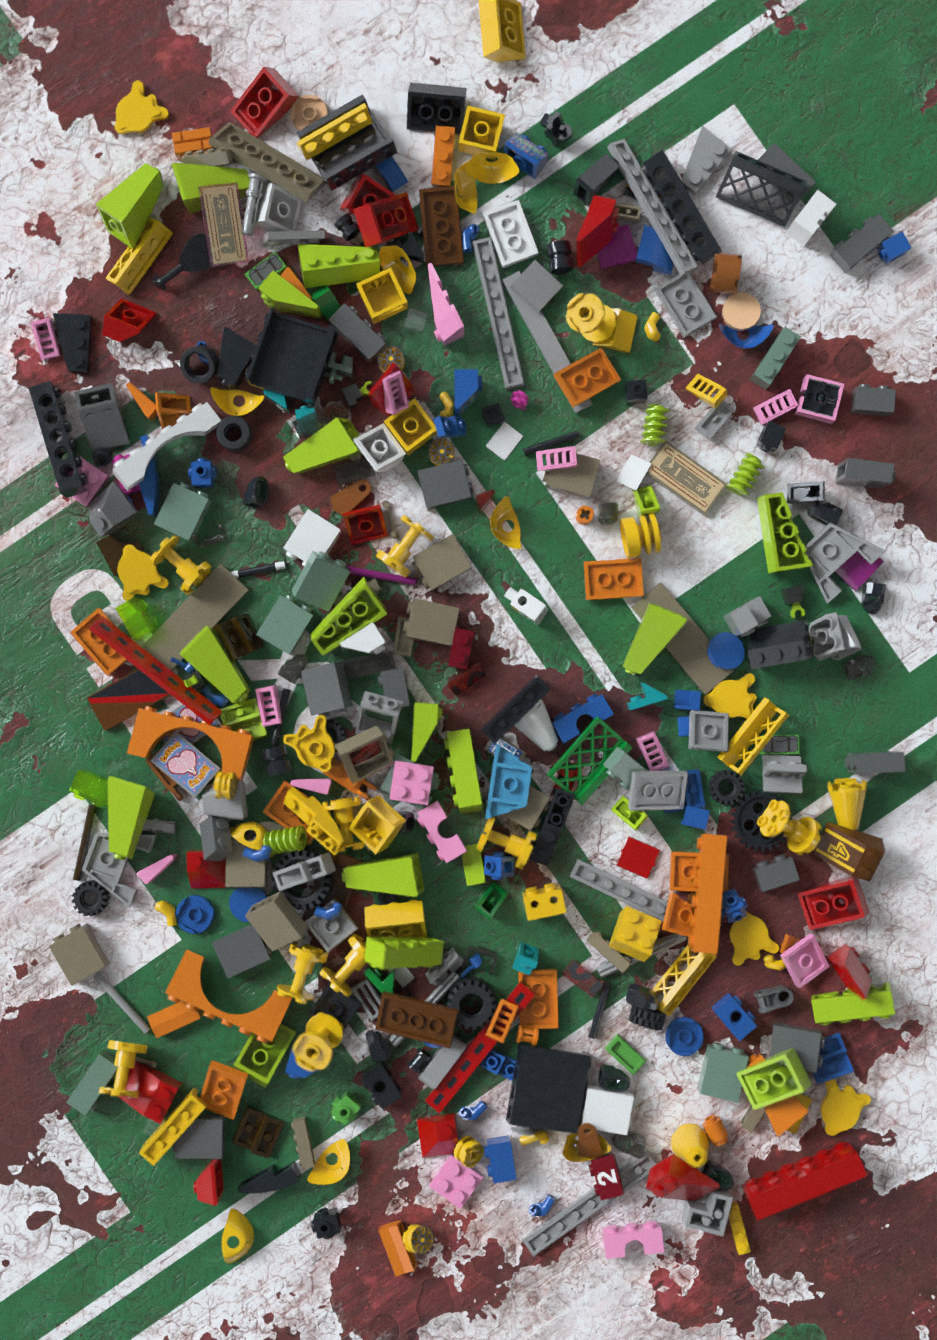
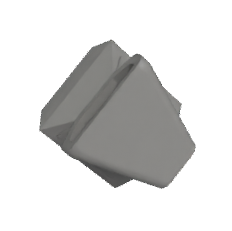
M836 612L830 613L810 623L809 634L811 639L814 640L813 654L819 661L830 656L832 659L840 660L861 650V645L847 615H837Z
M237 781V791L233 800H227L226 798L216 799L214 795L217 794V791H214V783L205 786V794L202 795L205 815L208 817L211 815L224 817L229 820L248 818L244 781Z

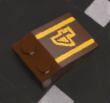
M827 822L813 854L852 877L870 882L885 853L883 838Z

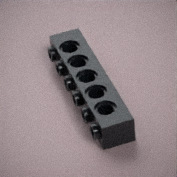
M663 149L643 162L645 166L644 174L648 180L652 178L655 183L652 186L657 196L662 195L665 200L662 204L667 213L672 212L674 218L671 220L677 229L681 228L684 234L681 237L685 244H690L693 248L691 254L695 261L700 260L704 264L715 257V254L721 253L722 250ZM665 171L667 173L666 177L663 180H658V174ZM670 188H676L675 195L667 196V191ZM685 204V211L677 213L678 205ZM694 220V228L686 229L687 222ZM698 237H705L703 245L697 246L695 244Z
M51 381L29 387L60 494L65 498L87 492L86 484H88V479L81 470L83 462L80 456H77L75 450L78 449L75 439L71 437L70 432L73 430L70 422L65 417L67 410L60 400V397H62L60 388ZM53 401L51 406L46 407L49 402ZM58 418V421L52 424V421ZM60 436H63V439L57 442V439ZM68 453V457L62 460L63 455ZM74 470L73 475L67 477L68 473Z

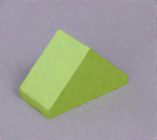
M652 485L640 487L637 490L633 489L638 518H640V515L647 517L650 513L657 515L660 512V506Z
M622 796L612 807L611 811L637 831L649 816L642 810L631 811L628 809L629 800Z

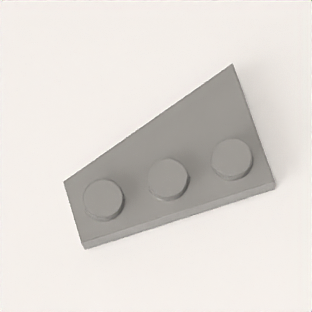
M703 125L681 180L685 188L693 195H696L732 150Z
M324 230L267 232L260 238L261 246L298 245L304 242L317 245L320 244L319 241L325 239Z

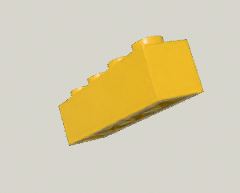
M732 1201L728 1219L739 1255L751 1251L738 1203Z

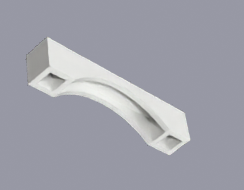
M207 402L203 405L201 403L196 405L192 409L193 412L188 416L186 414L182 415L176 420L177 424L172 427L168 425L161 431L162 434L157 438L155 436L151 437L145 442L146 446L141 449L137 447L130 453L131 456L126 460L122 458L114 464L113 473L127 491L144 479V474L150 460L163 446L182 437L205 436L218 427L221 419Z

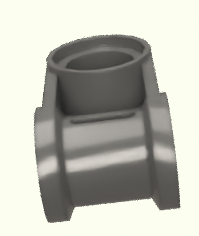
M785 985L761 989L753 993L759 1004V1013H766L788 1006L794 999L792 992ZM786 991L788 993L785 999H779L781 992Z

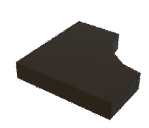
M113 533L96 542L115 577L118 575V563L123 555V548L126 545H134L138 550L145 552L140 541L124 543Z

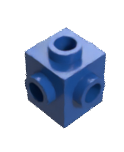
M201 458L197 459V462H191V467L188 468V476L191 479L192 486L195 488L214 487V478H217V468L208 459Z
M494 851L493 855H485L484 875L492 876L494 880H503V877L514 876L515 857L505 856L504 852Z
M735 888L722 893V918L726 917L728 923L740 921L743 917L747 916L745 908H747L746 901L743 897H739Z

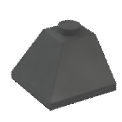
M113 481L90 503L89 522L99 536L104 537L112 533L115 534L138 511L119 484Z

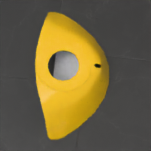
M481 152L472 156L465 167V172L477 181L496 184L515 177L519 173V168L513 158L507 154ZM496 156L498 159L494 162H489L486 160V157Z
M467 161L455 173L456 202L460 208L476 214V182L474 178L465 172V167L469 162Z
M398 246L380 248L379 260L382 270L384 271L391 267L402 291L410 294L416 282V272L407 254ZM400 257H404L407 260L408 267L402 264Z
M211 387L213 399L229 415H245L258 407L264 399V395L258 396L243 390H220ZM241 395L245 398V404L242 407L234 405L233 399L235 396Z
M507 496L498 503L492 513L490 520L491 530L501 543L514 549H521L519 521L511 505L510 497ZM506 520H511L514 523V529L510 532H506L502 528V524Z
M253 821L231 827L230 834L241 844L252 849L261 850L264 845V835L268 830L259 823L256 825L257 822ZM254 830L256 832V839L251 842L246 841L244 838L246 831Z
M578 1132L577 1134L571 1133L567 1136L562 1151L565 1159L572 1162H585L600 1157L596 1156L590 1159L579 1156L578 1140H575ZM598 1134L602 1155L611 1151V1146L603 1136Z
M345 1139L334 1142L322 1152L307 1178L308 1182L328 1185L338 1182L346 1175L350 1165V1152ZM329 1153H335L338 1156L336 1164L329 1165L326 1162V1156Z
M233 1208L229 1211L222 1236V1252L227 1264L242 1258L254 1242V1231L251 1223L241 1212ZM231 1236H236L239 1239L238 1247L230 1248L227 1245V1239Z

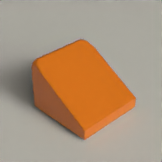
M785 934L779 952L784 953L802 939Z

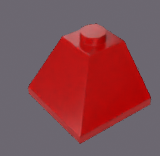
M121 298L104 315L102 335L118 342L139 334L156 316V312Z
M203 849L186 852L187 874L191 889L227 888L225 887L226 858L221 862L204 860Z
M455 1113L417 1119L422 1158L454 1153V1149L459 1142Z
M212 1159L199 1174L197 1180L194 1181V1193L197 1194L198 1201L218 1205L224 1193L221 1159Z

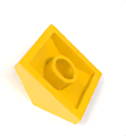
M611 308L616 316L617 328L608 339L599 343L593 342L592 346L630 353L637 315L622 309Z

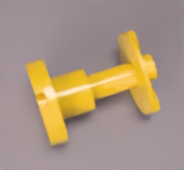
M578 294L568 303L567 323L573 330L581 333L588 341L594 343L605 341L617 328L615 313L610 307L604 305L596 295Z
M403 515L400 521L410 528L400 544H394L388 554L379 550L375 557L403 577H407L411 571L403 565L412 554L409 551L419 535L431 542L434 536L426 531L423 526L417 522L415 524L412 523L411 519Z
M176 535L170 539L166 537L160 544V550L154 552L150 556L149 561L152 562L153 566L158 565L165 558L177 568L176 573L185 580L181 590L186 595H189L195 591L192 587L200 586L209 576L213 566L207 561L197 566L189 558L184 560L174 551L180 537Z
M356 796L355 800L352 797L330 800L331 804L329 805L326 801L322 802L326 810H333L335 823L340 826L343 843L338 852L345 851L346 847H353V849L365 848L361 840H353V834L348 829L351 822L354 821L352 806L360 805L361 797Z
M772 800L763 815L757 820L761 833L766 837H774L783 831L787 837L789 849L798 855H803L802 853L804 852L810 853L814 850L821 837L818 834L819 829H821L820 823L811 817L789 820L790 808L788 804L784 801Z
M496 816L487 819L484 829L486 834H481L476 849L482 852L487 840L505 847L504 852L517 857L515 867L523 869L533 848L531 843L533 840L535 841L537 833L529 831L525 839L514 834L508 837L492 830Z
M353 934L348 940L353 949L345 957L347 962L340 970L335 973L331 969L324 967L319 972L326 980H330V986L337 993L341 991L346 997H349L352 991L345 980L355 969L360 971L367 963L364 961L366 943L357 934Z
M292 942L289 952L297 956L293 967L296 970L292 986L287 984L277 985V994L282 997L296 998L295 1001L306 1004L307 1000L314 999L312 993L303 989L307 975L312 974L316 962H326L328 953H323L322 949L303 943L301 947L298 946V942Z
M319 1012L309 1019L305 1028L306 1033L301 1034L293 1045L296 1063L307 1071L324 1069L332 1058V1048L338 1046L343 1038V1024L335 1017Z
M109 1041L107 1048L117 1050L114 1066H118L114 1088L100 1087L99 1093L116 1096H126L127 1093V1097L138 1098L139 1091L126 1090L129 1069L134 1068L136 1053L146 1054L147 1045Z

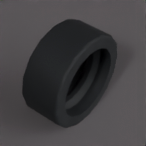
M196 345L187 349L181 356L180 369L183 375L193 383L202 384L207 382L218 372L219 360L216 353L207 346ZM195 353L203 354L209 362V371L203 376L197 375L190 367V357Z

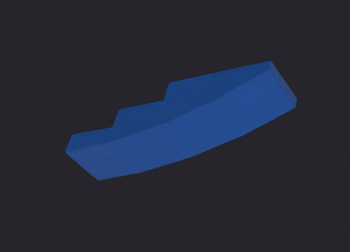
M148 435L140 437L143 447L146 446L145 442L150 439ZM154 455L146 468L144 479L139 483L148 514L152 517L157 516L159 502V474L156 455Z

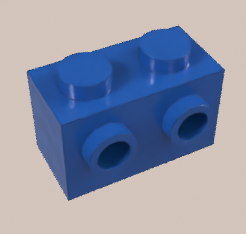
M509 1135L486 1139L487 1146H484L485 1158L490 1160V1165H487L488 1178L492 1177L494 1184L517 1180Z

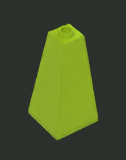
M148 163L142 165L96 203L107 232L132 249L136 247L164 187L160 170Z
M184 163L171 164L182 200L190 214L205 210L203 188L236 185L237 199L247 197L246 190H248L250 183L247 169Z
M335 418L283 457L286 461L285 466L290 472L303 473L361 455L363 453L354 443V439L360 435L350 419Z
M649 602L624 660L623 667L626 668L625 672L636 675V673L641 674L685 624L687 618Z
M206 625L179 654L231 702L235 704L243 703L249 697L248 693L251 690L235 661H231L215 629Z
M109 776V852L114 853V858L125 861L126 857L133 858L155 792L145 786Z
M418 852L348 865L342 871L343 883H346V888L413 897L419 896L425 890Z

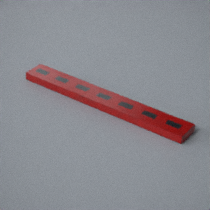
M102 616L90 626L89 630L208 725H211L222 714L223 711L194 688H187L183 682L184 680Z
M521 981L506 998V1001L519 1006L514 1020L536 994ZM502 1006V1010L512 1014L513 1010ZM501 1013L498 1016L506 1021L510 1019ZM491 1021L486 1023L438 1086L425 1099V1102L439 1114L498 1042L486 1036ZM496 1021L495 1023L496 1025L503 1028H506L507 1026L506 1024H503L499 1021ZM493 1028L492 1032L497 1033L501 1036L504 1033L495 1028Z

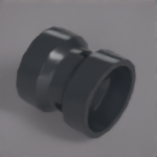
M348 213L341 216L334 224L335 228L343 233L342 236L346 241L354 239L360 233L359 226L353 223V219Z

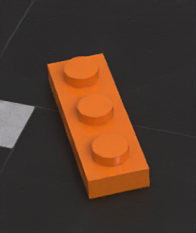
M436 126L431 186L449 187L451 185L455 127Z

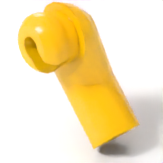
M652 312L644 326L647 337L656 342L661 337L656 327L661 316Z
M446 391L442 392L439 398L445 408L440 412V416L448 418L454 415L455 404Z
M167 901L157 902L155 910L166 916L167 926L177 925L175 907Z
M766 955L763 959L764 965L769 969L781 971L786 968L783 960H774L773 955Z
M541 1130L535 1131V1134L530 1136H520L519 1140L522 1146L538 1140L540 1144L544 1145L549 1142V1137L546 1131Z

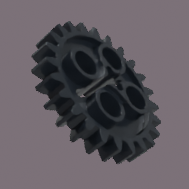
M761 789L757 790V794L750 790V796L744 794V800L739 799V806H732L736 809V812H730L734 819L729 820V822L735 824V826L730 829L737 831L734 837H741L739 840L740 844L746 842V848L749 849L752 845L753 851H757L759 847L760 851L764 852L765 847L772 851V845L779 847V840L784 843L786 842L783 838V831L774 837L762 838L760 826L757 824L758 818L763 815L767 805L772 800L783 801V797L776 799L777 793H772L770 796V792H764L763 794ZM759 802L761 810L755 813L753 805ZM750 819L752 827L746 830L744 822Z

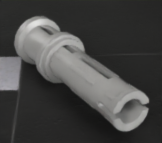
M249 174L250 183L248 190H246L248 199L241 233L247 236L254 235L259 200L263 198L262 187L266 178L258 174Z

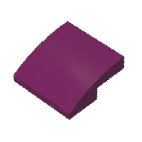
M620 226L617 234L614 233L611 242L597 253L601 270L636 261L637 250L629 226Z
M856 551L834 573L856 591L884 561L879 557L870 564Z

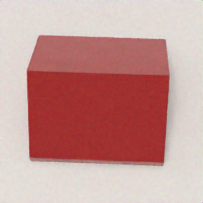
M381 505L343 513L351 545L388 537Z

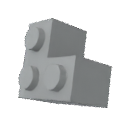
M759 596L723 617L735 636L740 635L743 637L754 632L755 626L759 628L768 623L767 618L771 617Z
M716 1189L707 1195L705 1204L686 1200L682 1215L685 1227L723 1236L733 1200L729 1190Z

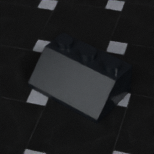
M410 82L406 129L435 132L436 126L455 127V134H461L465 118L467 88Z
M807 619L756 629L750 633L748 655L751 670L814 658Z

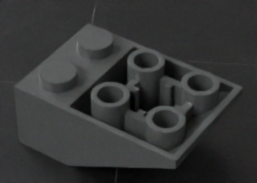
M110 383L74 392L78 411L92 452L97 448L108 449L130 444L116 386Z

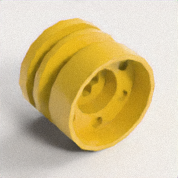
M653 513L647 515V521L644 515H640L638 525L634 517L620 519L621 539L627 559L640 557L641 547L644 548L647 555L651 554V547L654 553L661 552V532Z

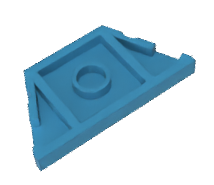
M496 744L485 819L527 806L532 767L499 744Z

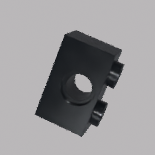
M383 1060L363 1071L362 1084L366 1089H370L373 1094L371 1097L377 1106L380 1105L384 1109L402 1097V1089ZM382 1081L385 1083L386 1087L383 1089L377 1088L376 1083Z

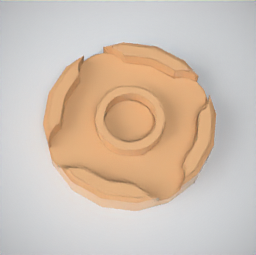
M304 95L298 98L299 100L292 105L290 112L295 128L301 130L326 116L328 109L318 96Z
M745 292L729 296L722 309V316L726 325L737 331H745L754 327L761 314L758 300Z

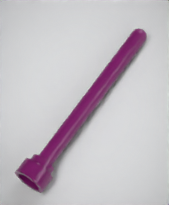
M347 566L350 571L349 574L409 585L417 584V579L413 577H403L402 575Z

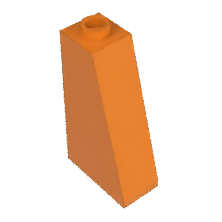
M760 1053L758 1055L752 1054L748 1058L746 1068L765 1060ZM795 1095L764 1106L771 1126L778 1137L808 1113V1110Z

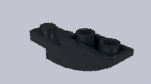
M559 788L556 789L530 857L531 861L549 866L575 794Z

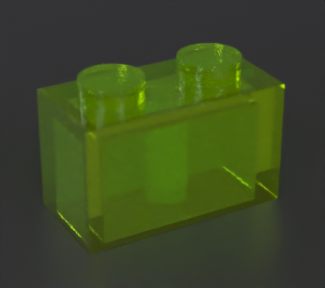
M133 597L115 608L135 642L142 641L158 630L156 627L158 623L154 616H150L147 612L148 605L144 599L140 600L138 597Z
M84 769L78 770L69 792L74 793L73 796L77 799L84 800L86 798L92 801L91 804L96 807L102 808V806H107L108 779Z

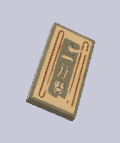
M666 440L649 462L651 465L646 472L647 476L703 516L707 514L727 485Z

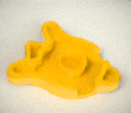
M135 81L131 92L122 98L117 105L115 130L121 135L131 132L143 133L154 122L167 119L169 112L166 108L157 105L155 95L151 94L145 97L143 83Z
M126 545L123 548V555L117 567V572L124 588L122 598L125 601L131 600L135 594L148 595L151 584L159 588H166L169 584L168 579L159 574L157 566H153L152 562L149 561L150 555L138 550L134 545Z
M748 673L739 680L721 681L710 693L704 696V704L716 712L729 713V718L741 716L748 719L754 711L753 704L757 698L755 694L748 692V688L755 681L754 675Z
M319 715L312 729H309L305 724L301 725L296 734L285 735L283 741L295 749L298 758L303 764L317 768L322 772H328L332 768L335 743L327 732L326 716Z
M747 911V916L743 917L740 921L733 922L731 929H729L730 941L734 947L732 962L738 966L747 958L758 960L760 958V950L762 949L773 954L779 950L778 944L769 938L765 923Z
M835 1079L825 1082L826 1095L820 1105V1113L825 1124L824 1129L830 1136L852 1128L859 1119L861 1109L871 1102V1098L867 1093L857 1094L850 1085H846L843 1090H839Z

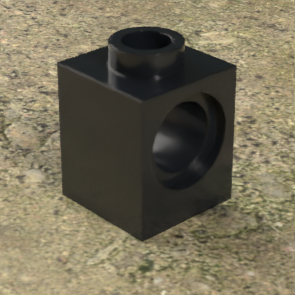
M646 379L627 381L624 386L626 405L646 403L648 399Z
M768 421L764 425L756 445L766 453L775 452L779 447L786 428Z

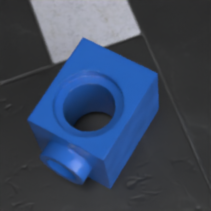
M902 231L883 241L878 246V256L882 261L884 260L885 264H888L905 255L912 247Z

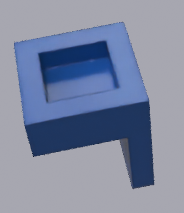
M675 690L673 708L699 711L701 691Z
M687 806L684 819H681V824L706 830L710 811Z

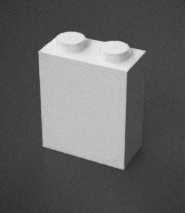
M308 509L283 548L287 551V556L294 560L298 557L304 561L302 565L305 566L312 551L317 553L322 551L328 554L342 531Z
M588 1084L584 1094L585 1105L581 1111L582 1124L591 1123L596 1127V1130L627 1135L628 1129L631 1130L633 1118L630 1117L631 1110H635L636 1098H634L632 1091L611 1092L605 1091L598 1087V1085Z

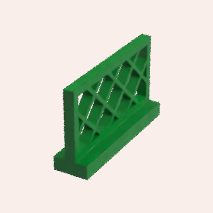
M597 716L546 775L564 791L575 794L574 799L580 805H583L608 777L609 774L606 773L608 769L603 763L613 751L619 747L628 754L633 747ZM598 723L603 726L602 735H594V728ZM607 737H615L618 740L614 746L607 747ZM603 738V748H594V739ZM590 739V749L581 750V743L584 740ZM603 751V758L600 761L594 762V752ZM581 753H590V762L581 763ZM572 754H577V764H568V758ZM590 766L591 772L587 776H582L581 767ZM578 767V777H569L568 768ZM558 769H565V778L557 779L553 775ZM578 780V787L573 792L570 791L569 781Z

